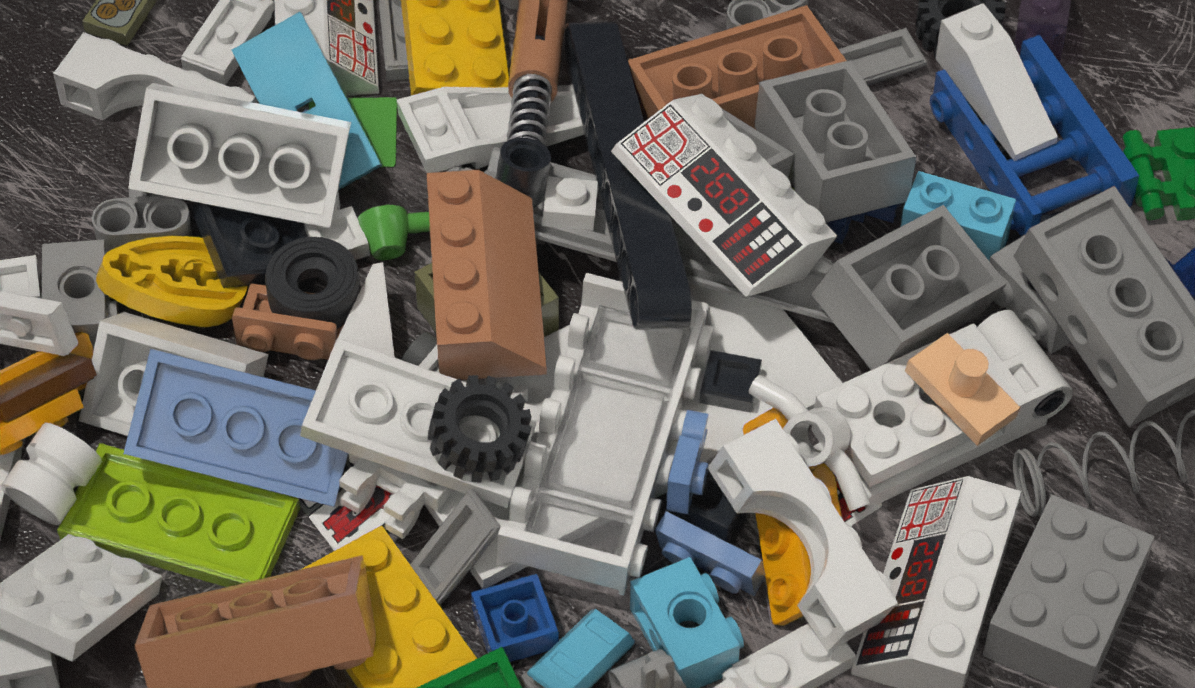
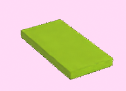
M100 443L96 453L101 457L102 463L86 486H78L75 492L77 500L57 529L60 540L68 534L87 538L94 542L97 547L122 558L134 559L143 564L229 587L271 576L300 510L299 498L126 455L123 454V449Z

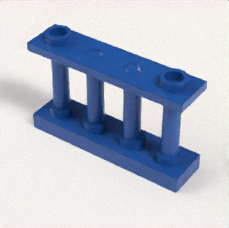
M1040 35L1022 41L1020 59L1051 124L1054 125L1063 140L1016 161L1013 159L1006 160L995 144L997 138L986 124L983 125L972 110L971 104L957 88L947 71L944 69L936 72L934 90L930 96V106L935 118L939 122L946 124L990 192L1016 199L1010 229L1017 230L1021 237L1026 235L1029 228L1040 223L1042 214L1091 195L1099 194L1113 186L1116 187L1129 207L1132 206L1139 174ZM1069 158L1079 161L1088 174L1085 177L1032 197L1019 179L1023 175Z

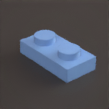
M667 511L655 529L664 557L672 563L691 557L696 567L710 573L709 576L712 581L726 591L738 593L741 589L755 596L765 579L761 559Z

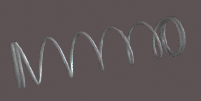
M1195 410L1188 412L1180 423L1176 445L1167 432L1156 423L1145 421L1139 424L1132 437L1129 458L1121 445L1109 434L1100 431L1093 434L1085 447L1082 471L1070 452L1060 444L1053 442L1046 444L1039 454L1038 460L1027 449H1019L1016 451L1013 459V474L1016 489L1021 491L1020 501L1023 508L1032 517L1041 516L1045 509L1046 493L1041 474V463L1046 450L1052 447L1060 449L1072 463L1083 485L1085 500L1090 505L1092 497L1087 480L1088 454L1091 443L1098 437L1109 439L1118 449L1130 472L1133 490L1138 494L1140 487L1134 468L1135 443L1138 433L1146 426L1155 427L1168 441L1177 460L1180 479L1185 483L1187 472L1181 458L1182 432L1188 418L1195 415ZM1023 458L1032 477L1036 507H1034L1025 483Z

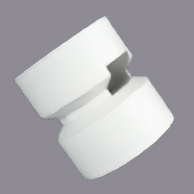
M44 423L26 448L30 459L17 461L0 487L11 500L29 513L48 523L59 525L77 500L73 488L75 486H86L102 463V460L94 449L74 434L54 424Z

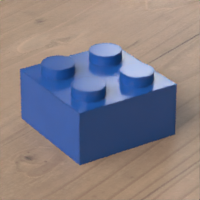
M537 574L471 592L472 611L487 653L503 647L509 662L547 652L559 641L558 629Z

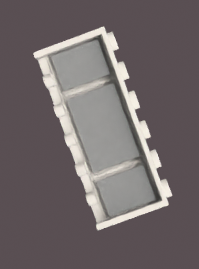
M586 273L583 281L581 307L579 313H574L572 316L565 355H559L551 397L550 399H544L535 443L530 442L527 449L524 477L521 486H515L511 497L508 525H501L498 533L496 565L514 562L617 589L619 594L623 596L630 575L640 578L648 545L640 544L643 531L654 532L662 500L654 498L658 485L668 486V478L674 455L668 454V449L671 441L678 442L679 436L682 434L687 412L681 410L684 397L693 400L697 391L701 375V369L694 367L697 355L707 357L713 336L714 327L705 325L708 309L707 303L691 300L692 315L689 327L635 330L631 322L622 282Z

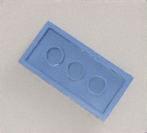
M150 349L123 454L333 507L335 506L340 488L339 480L343 476L348 457L347 452L300 436L302 424L316 390Z

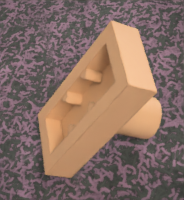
M948 333L908 360L905 372L977 446L1013 421L1020 410V406L986 373L989 366L987 357L976 349L964 350Z

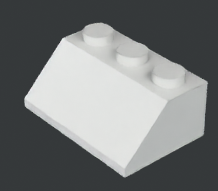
M123 312L100 320L92 356V363L97 376L87 382L83 399L84 408L81 409L79 421L128 436L150 349L264 377L268 354Z

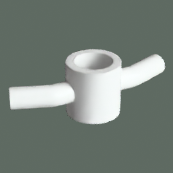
M758 375L750 386L749 394L779 410L787 418L788 422L783 430L797 442L801 451V457L806 465L809 467L825 463L838 480L849 511L870 504L855 465L844 453L849 446L851 438L850 426L845 417L837 410L828 407L815 408L808 411L791 392ZM817 424L823 430L825 445L822 451H818L811 445L807 433L809 425Z

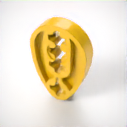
M190 236L150 237L128 242L108 251L103 256L96 275L99 289L125 306L155 318L199 327L217 326L232 319L234 310L240 307L248 287L223 288L203 238Z

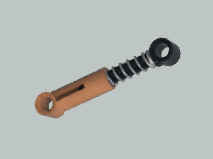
M519 0L508 82V90L512 98L510 120L508 122L507 142L502 145L495 179L532 198L533 208L538 206L544 198L551 162V154L546 147L545 141L547 137L546 128L549 125V105L554 101L558 91L568 0Z

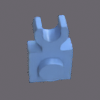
M691 410L686 412L682 434L678 439L668 478L667 510L688 514L693 494L703 495L709 463L700 462L708 432L706 425L709 414Z

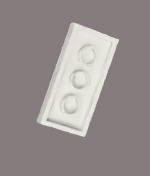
M337 338L302 424L300 436L465 494L469 489H473L482 500L507 508L541 408L526 403L523 410L530 409L532 418L529 425L532 427L520 462H516L513 471L507 475L502 469L500 479L491 482L488 473L485 472L481 483L471 482L472 472L465 471L461 480L453 476L456 468L455 465L451 464L444 470L438 464L441 454L432 455L429 449L432 440H428V429L435 402L438 401L439 394L443 389L446 388L449 391L451 383L457 379ZM472 415L462 418L459 422L460 431L472 440L492 442L500 436L499 427L488 418Z

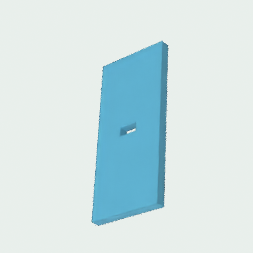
M301 12L294 14L232 49L259 104L298 112V108L313 100L316 106L304 113L351 122L338 190L382 166Z

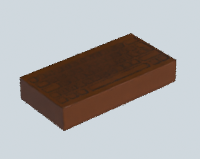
M72 353L65 356L60 355L0 385V420L10 422L93 380L97 373L91 358Z

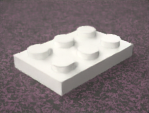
M68 534L0 583V629L69 661H74L159 594L162 575L144 568L134 559L122 558L97 547L94 542L87 538Z

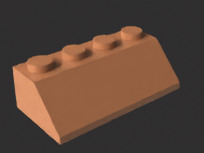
M806 5L627 61L644 122L674 99L703 94L705 97L715 101L722 109L756 130L755 118L759 82L847 60Z
M480 170L427 173L439 373L454 379L460 378V380H468V376L478 375V379H486L487 376L501 378L547 375L532 198Z
M363 555L150 605L135 643L147 688H255L260 682L277 678L281 682L298 681L309 676L312 670L334 665L335 669L344 670L364 663L367 657H371L374 654L376 630Z

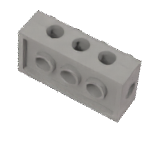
M1115 186L1029 228L1013 257L1128 427L1195 393V301Z

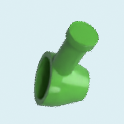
M382 205L368 209L358 217L359 225L368 240L369 250L373 257L378 260H390L401 256L405 252L408 234L430 232L429 211L407 213L406 209L401 206Z

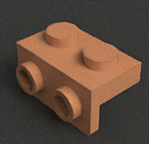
M250 283L243 308H235L232 316L237 345L246 346L258 352L271 350L296 354L307 360H329L335 342L343 328L342 326L337 329L336 324L332 322L272 313L268 304L266 286Z

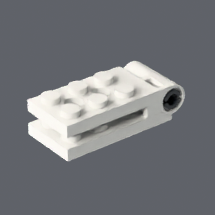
M1012 310L997 312L985 319L978 327L973 323L949 334L964 350L976 349L987 357L989 366L986 373L1020 406L1017 417L978 446L905 372L908 360L932 343L815 396L814 408L828 407L835 409L845 417L850 426L851 438L849 446L844 453L855 465L870 504L864 506L866 509L1046 425L1048 418L1057 414L1068 404L1072 398L1073 389ZM813 424L812 432L824 447V432L819 425Z

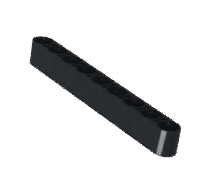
M617 22L567 23L564 37L566 62L596 181H598L597 186L633 328L635 330L689 327L692 315L691 292L671 217L611 152L619 141L644 123Z

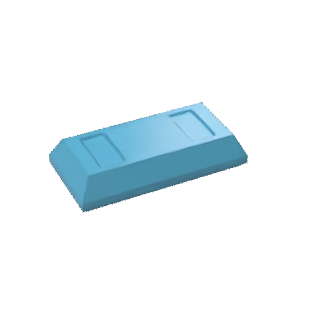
M594 609L586 614L528 670L527 675L545 688H591L634 645L635 641L626 630L597 609Z

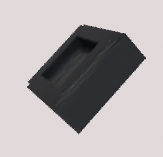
M710 350L700 390L699 403L751 413L755 397L749 394V389L754 379L761 373L762 359Z

